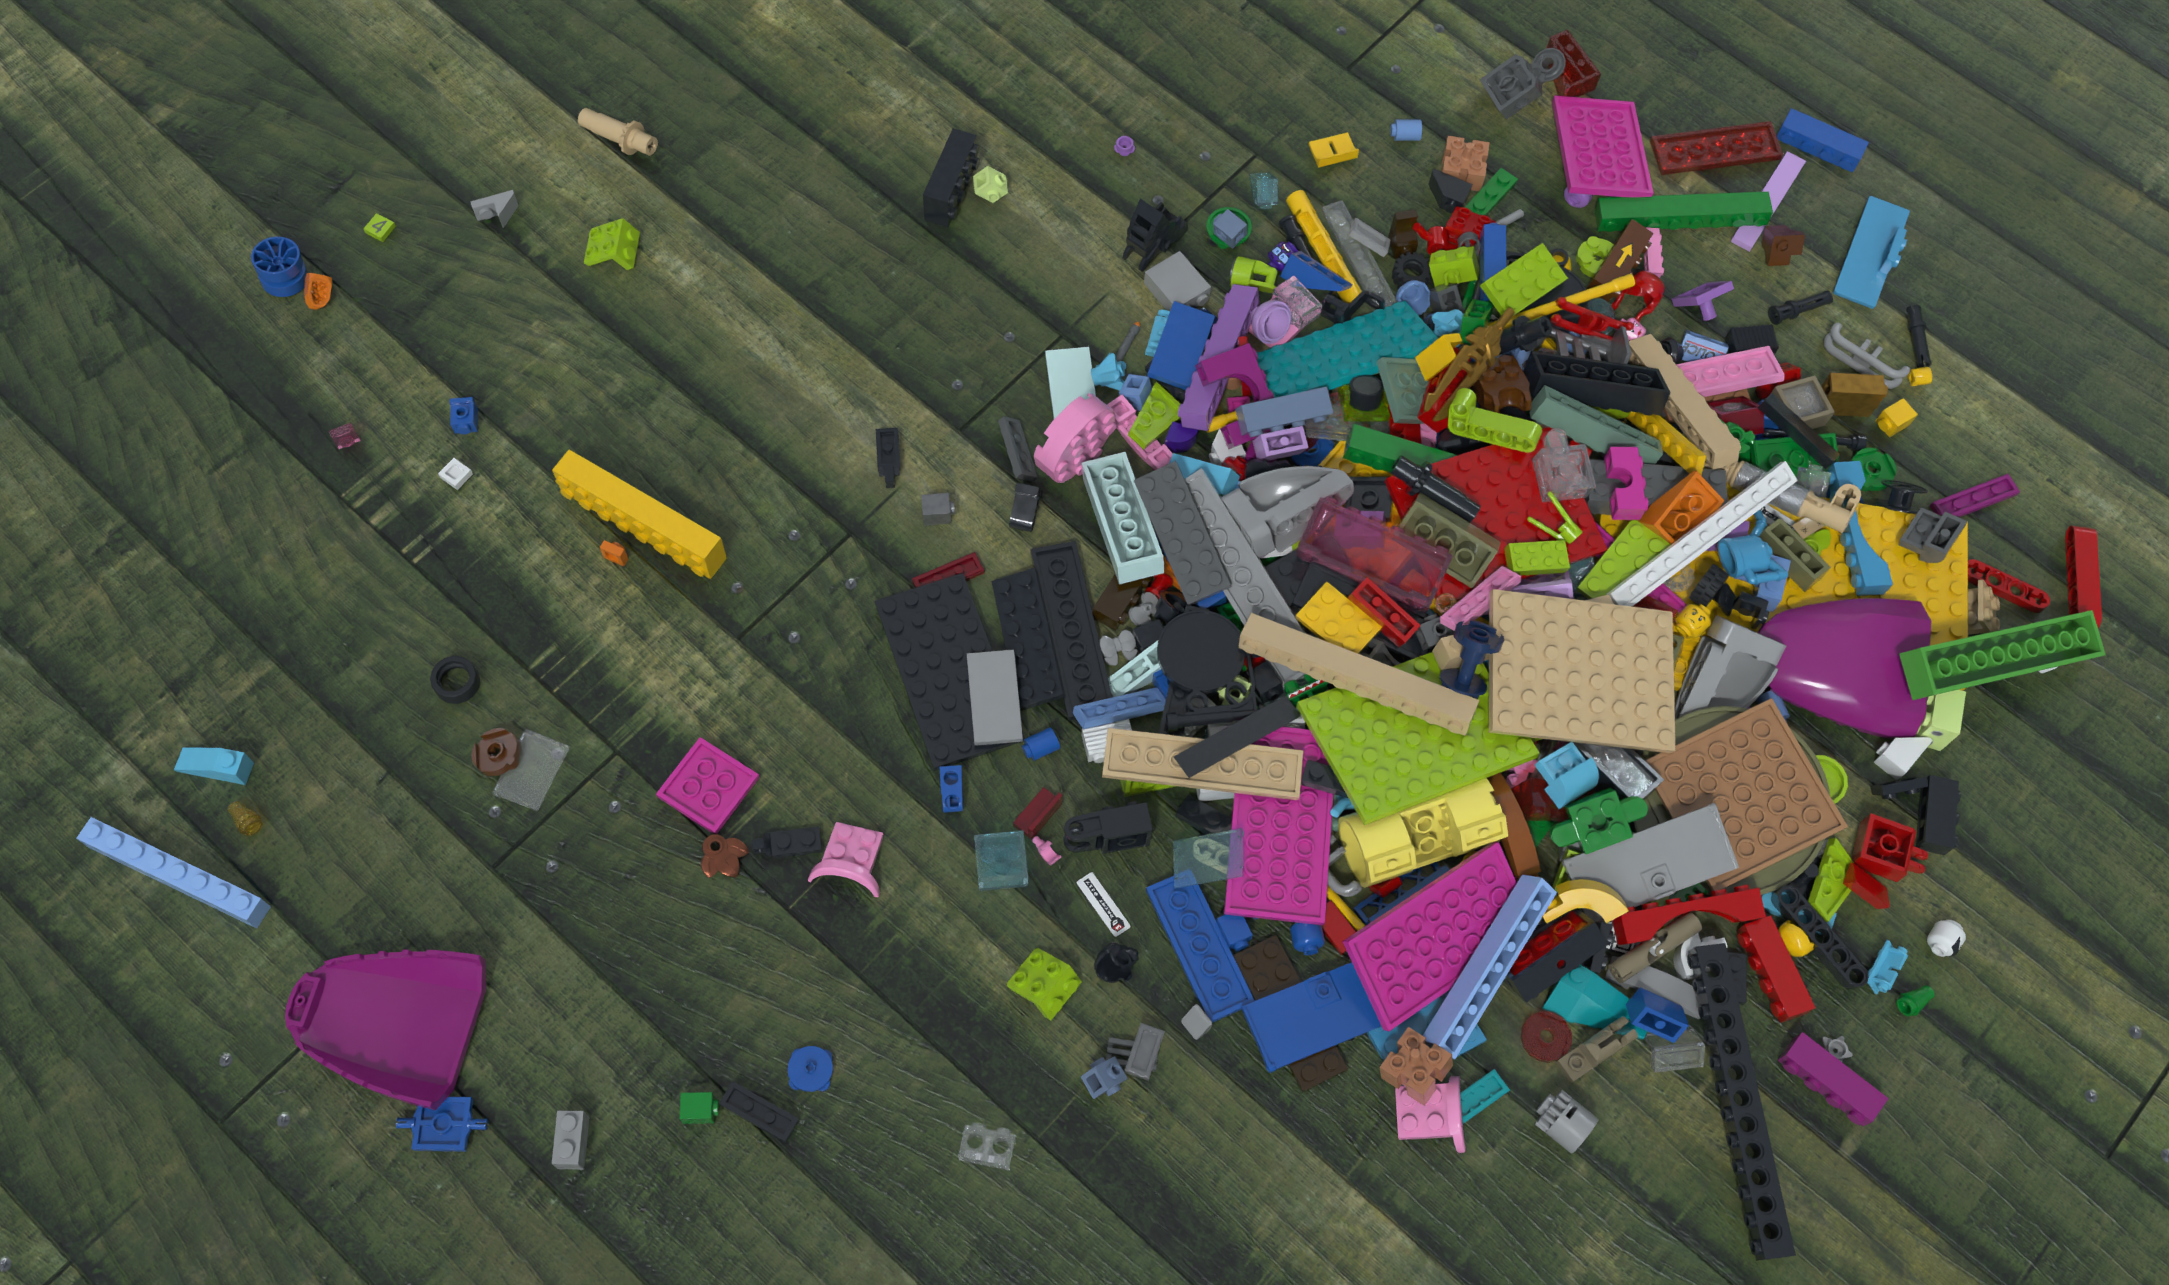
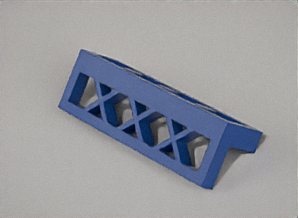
M1437 862L1429 865L1435 872L1428 877L1420 876L1422 867L1414 869L1412 872L1398 877L1401 882L1404 879L1416 880V886L1407 891L1401 890V885L1398 889L1392 891L1391 893L1397 894V899L1392 903H1382L1383 897L1374 893L1354 907L1353 911L1365 925H1368L1450 869L1446 864L1440 867ZM1367 905L1378 907L1377 913L1369 919L1362 911Z

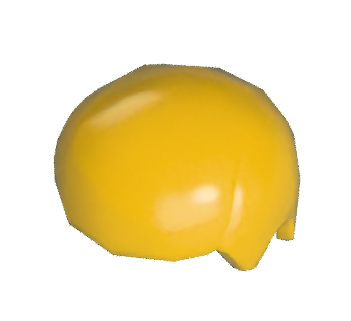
M1788 920L1779 927L1778 931L1789 954L1793 957H1803L1814 950V943L1809 941L1808 936L1801 928L1790 924L1791 921Z

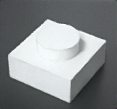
M453 458L438 475L442 480L458 490L473 473L471 469Z

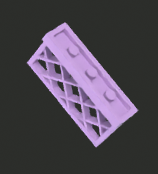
M1569 571L1565 573L1539 574L1521 580L1511 590L1512 592L1574 599ZM1489 609L1482 615H1489Z

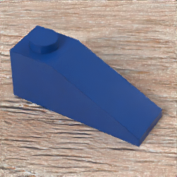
M1302 251L1290 255L1280 277L1286 280L1288 285L1298 288L1344 291L1350 289L1353 285Z

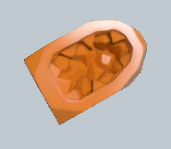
M316 273L306 274L304 295L305 303L309 309L318 310L328 303L331 294L332 277Z

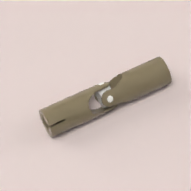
M1685 913L1658 931L1651 940L1643 941L1610 963L1608 968L1612 976L1619 983H1624L1664 954L1700 932L1702 925L1693 913Z

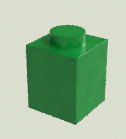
M712 1092L681 1093L679 1119L683 1124L715 1123V1116H719L720 1105L719 1100H716Z

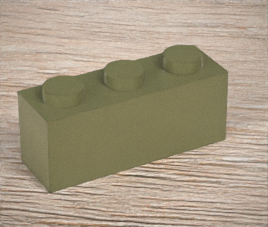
M1781 517L1768 526L1759 536L1763 542H1767L1769 547L1772 548V555L1791 560L1788 576L1804 592L1820 581L1831 568Z

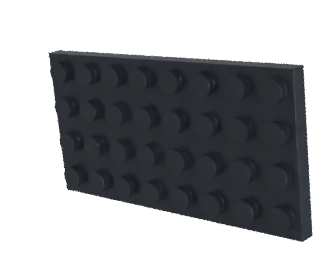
M963 573L874 601L934 771L939 770L942 766H951L1020 743L974 745L967 653L991 652L992 649Z

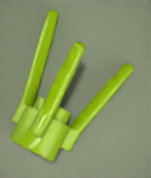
M1549 491L1548 496L1566 521L1558 528L1561 533L1558 534L1532 517H1528L1527 520L1555 537L1558 541L1565 540L1570 544L1583 531L1571 520L1557 498Z

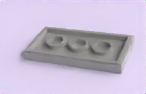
M1014 650L967 653L974 745L1022 742Z

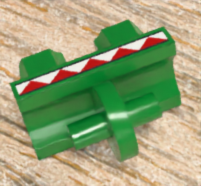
M1305 674L1304 680L1307 684L1299 687L1296 680H1291L1284 684L1286 697L1294 707H1297L1298 701L1325 692L1328 689V682L1314 679L1310 675Z

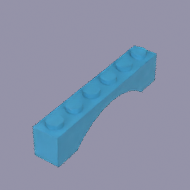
M1860 461L1834 462L1825 473V482L1829 485L1831 493L1830 502L1842 485L1852 484L1861 490L1866 480ZM1847 498L1842 504V507L1845 509L1849 500ZM1856 510L1840 537L1841 544L1846 551V564L1850 567L1852 575L1851 584L1855 588L1857 596L1883 595L1893 585L1889 567L1874 552L1864 538L1858 523Z

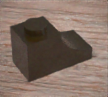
M1416 210L1396 212L1394 214L1388 238L1391 240L1390 247L1394 259L1399 258L1402 254L1406 255V252L1413 254L1417 250V233L1413 230V225L1417 223L1418 218Z

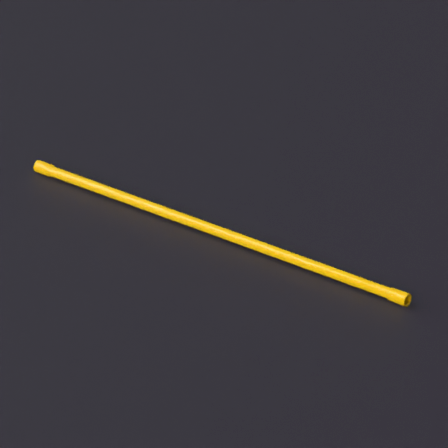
M1627 274L1608 283L1565 298L1567 302L1577 305L1612 292L1635 286V279L1632 274ZM1555 300L1520 312L1509 320L1503 330L1512 327V320L1519 316H1526L1530 320H1534L1563 309L1556 306ZM1497 321L1489 323V326L1494 325ZM1236 411L1213 417L1207 432L1219 430L1230 423L1238 421Z

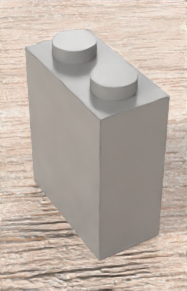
M1180 251L1145 271V286L1167 311L1171 310L1174 301L1195 308L1203 306L1210 298L1211 286Z

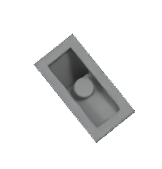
M513 190L471 201L477 221L498 216L503 228L519 206Z

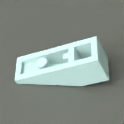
M1158 641L1108 678L1113 697L1133 693L1152 682L1153 673L1161 670L1157 659Z

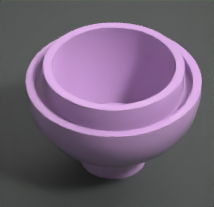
M1269 300L1256 307L1251 313L1254 335L1266 344H1273L1281 340L1291 324V311L1288 305L1278 300Z

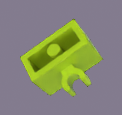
M1463 246L1454 250H1439L1431 253L1429 267L1435 287L1444 283L1447 286L1449 284L1478 280L1479 264L1474 246Z

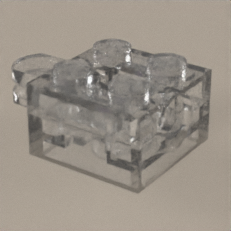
M1557 428L1550 430L1543 438L1545 448H1542L1532 459L1542 502L1552 501L1548 496L1549 491L1553 493L1558 501L1586 498L1596 488L1586 444L1569 446L1564 430Z

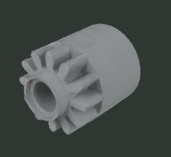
M1561 1090L1556 1097L1549 1094L1538 1107L1536 1112L1540 1117L1535 1125L1572 1154L1588 1137L1599 1119Z

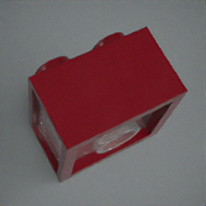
M1744 396L1707 402L1709 407L1715 410L1718 418L1722 419L1725 424L1733 422L1739 425L1745 432L1752 431L1754 435L1764 433V413L1757 408L1759 404Z

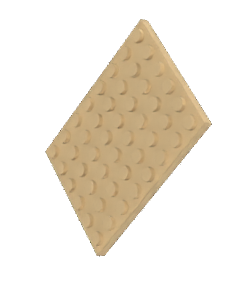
M1497 589L1489 592V625L1497 629L1496 635L1500 637L1502 634L1504 636L1501 650L1498 653L1489 654V733L1665 753L1675 752L1672 612Z

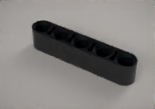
M1788 885L1773 892L1771 896L1773 906L1786 921L1790 920V924H1794L1804 931L1809 941L1814 943V950L1812 952L1844 988L1855 989L1864 986L1868 982L1869 975L1866 968L1795 887ZM1782 892L1787 893L1789 895V904H1786L1782 901ZM1799 912H1803L1806 915V924L1798 919ZM1816 931L1823 935V943H1819L1815 939ZM1833 951L1839 953L1841 957L1840 963H1836L1833 960ZM1850 971H1854L1858 977L1856 983H1853L1850 980Z

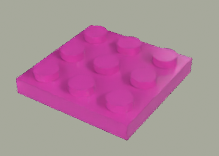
M700 737L658 790L656 796L708 831L718 834L760 777L759 774Z

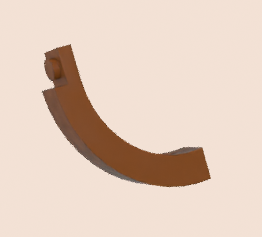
M1498 773L1490 776L1487 780L1494 789L1490 793L1493 795L1496 805L1500 804L1502 812L1506 816L1508 837L1501 839L1513 876L1516 881H1519L1522 875L1538 877V872H1541L1540 864L1522 810L1502 774Z

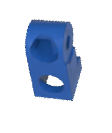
M962 766L940 767L943 813L963 811Z

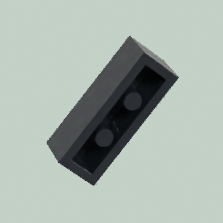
M1929 775L1927 777L1928 786L1920 788L1915 847L1927 852L1946 855L1956 847L1958 842L1955 829L1959 822V813L1957 812V804L1961 798V791L1958 790L1959 781Z

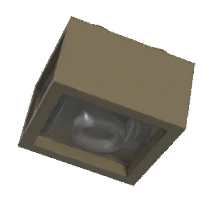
M1816 376L1776 386L1771 392L1812 429L1825 426L1835 413Z

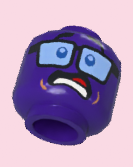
M1289 241L1287 243L1279 242L1268 253L1270 260L1268 265L1276 268L1277 272L1280 271L1282 273L1290 255L1299 251Z

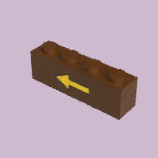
M1632 219L1619 235L1586 290L1627 274L1633 275L1631 269L1632 267L1635 269L1641 262L1642 257L1640 254H1645L1652 244L1649 240L1654 233ZM1623 290L1598 298L1608 303L1613 297L1617 299Z

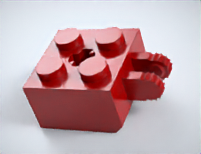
M1870 813L1859 824L1851 859L1864 871L1898 882L1907 875V871L1916 874L1924 873L1925 866L1910 860V858L1927 860L1928 852L1913 846L1916 836L1914 828Z

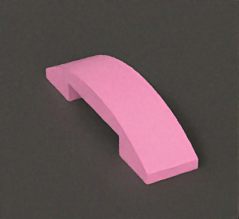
M1123 395L1107 404V406L1114 410L1116 416L1115 424L1120 434L1152 469L1157 470L1169 464L1173 453L1165 444L1161 446L1155 440L1143 450L1128 436L1137 416L1135 415L1136 410Z

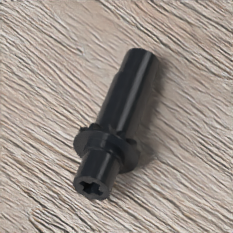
M1519 316L1512 320L1513 326L1504 329L1501 334L1499 343L1501 348L1500 354L1517 348L1526 352L1534 350L1538 339L1547 337L1552 333L1549 319L1542 316L1530 320L1526 316Z
M1402 455L1397 458L1390 469V473L1405 482L1407 485L1406 494L1413 496L1421 492L1469 523L1476 517L1481 505L1431 473L1432 465L1428 461H1425L1420 466Z

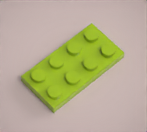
M1542 243L1483 282L1480 287L1501 316L1507 308H1512L1515 311L1514 315H1516L1560 285L1568 277Z
M1631 520L1576 590L1588 599L1605 596L1671 544L1639 521Z

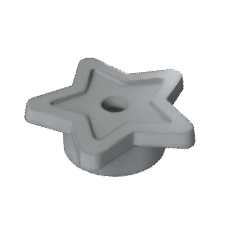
M1843 1036L1834 1040L1827 1037L1822 1038L1825 1050L1841 1062L1844 1058L1853 1056L1848 1050Z

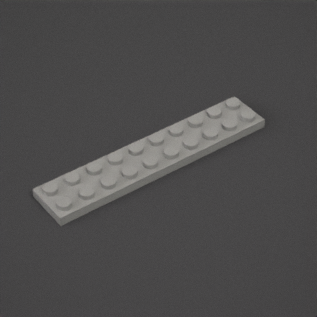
M1201 468L1184 479L1232 586L1223 592L1244 626L1251 613L1306 633L1295 618L1293 611L1263 563L1242 534L1225 503L1220 499L1221 496L1205 471ZM1268 661L1282 682L1283 688L1285 683L1291 680L1298 681L1305 675V673L1293 671L1277 662Z

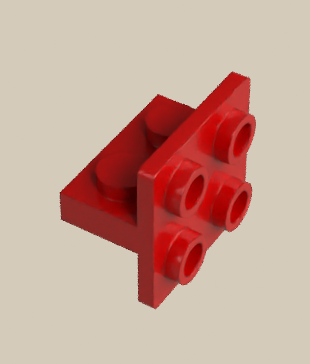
M1457 206L1445 228L1449 232V242L1457 244L1458 238L1466 232L1477 234L1480 241V233L1484 224L1496 223V221L1491 220L1486 215L1473 213L1468 208ZM1470 239V247L1476 244V241Z

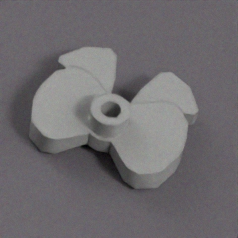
M1151 592L1142 593V603L1139 607L1129 609L1128 615L1131 621L1138 627L1152 622L1149 615H1155L1156 613L1155 606L1158 598Z
M1123 630L1118 638L1111 639L1108 636H1103L1099 640L1102 655L1105 657L1104 662L1109 665L1116 666L1118 664L1117 652L1119 651L1123 653L1129 662L1136 657L1137 649H1134L1136 647L1135 639L1128 630Z

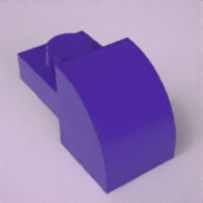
M1172 422L1165 439V445L1172 453L1185 452L1196 443L1198 429L1182 427V423Z

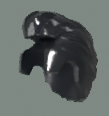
M1115 942L1108 944L1096 955L1094 969L1097 977L1109 983H1116L1119 980H1123L1124 983L1132 978L1130 967L1139 960L1138 951L1132 947Z

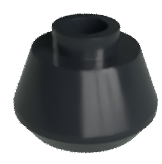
M1669 337L1660 341L1664 351L1671 355L1675 364H1678L1684 356L1682 345Z

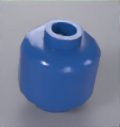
M1295 922L1290 928L1294 949L1303 952L1304 955L1318 953V949L1325 944L1322 925Z

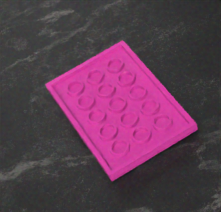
M1554 96L1552 106L1568 192L1616 197H1652L1654 192L1634 102Z

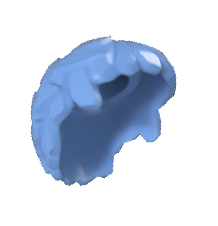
M1411 280L1399 288L1396 302L1406 301L1417 315H1422L1430 307V291L1425 283Z

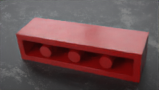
M1770 915L1744 924L1738 929L1737 938L1739 944L1745 948L1749 956V965L1756 971L1760 980V988L1763 993L1767 994L1771 1003V1011L1775 1017H1778L1779 1022L1782 1023L1800 1017L1814 1010L1816 1007L1772 916Z

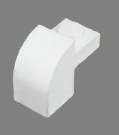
M1697 933L1676 948L1673 957L1678 979L1683 981L1694 979L1693 970L1689 968L1687 963L1689 950L1696 946L1725 943L1727 948L1725 938L1715 939V936H1709L1700 940ZM1706 966L1705 970L1707 974L1708 972H1710V969Z

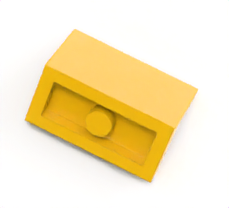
M1459 333L1442 335L1415 357L1425 381H1429L1453 362L1456 357L1453 348L1462 342Z

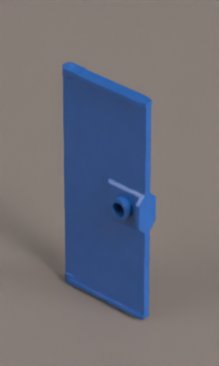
M1352 962L1311 977L1304 982L1241 1007L1262 1055L1266 1070L1269 1073L1382 1027Z

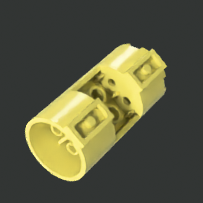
M1487 778L1367 825L1363 824L1357 812L1340 817L1338 830L1341 845L1346 849L1344 855L1357 882L1366 888L1410 873L1414 869L1484 848L1491 842H1501L1500 839L1508 837L1506 816L1502 812L1500 804L1496 805V801L1490 793L1494 791Z

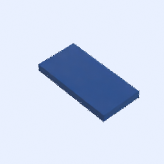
M1174 301L1147 376L1183 390L1190 387L1193 372L1196 371L1195 365L1198 364L1199 358L1202 355L1215 316Z

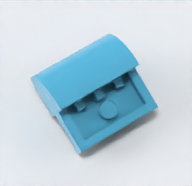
M1573 742L1563 746L1535 764V767L1549 784L1544 790L1558 809L1591 791L1599 780L1598 768L1593 758L1585 760Z

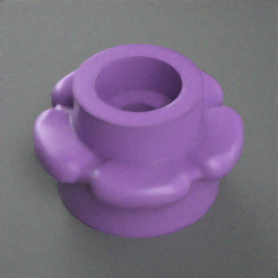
M1121 136L1117 139L1114 149L1121 156H1128L1134 152L1135 146L1130 137Z

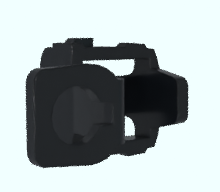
M1330 290L1319 306V314L1334 324H1343L1351 320V316L1365 302L1372 308L1384 310L1385 300L1372 292L1363 291L1348 304L1335 298L1336 291ZM1370 298L1376 300L1379 303V305L1374 303ZM1330 305L1335 306L1336 310L1330 308Z

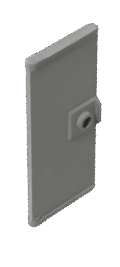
M1715 803L1633 833V838L1589 854L1580 853L1562 860V865L1570 881L1586 879L1603 883L1615 890L1625 901L1627 907H1636L1649 901L1658 900L1686 887L1739 868ZM1581 908V911L1594 922L1603 919L1594 910Z

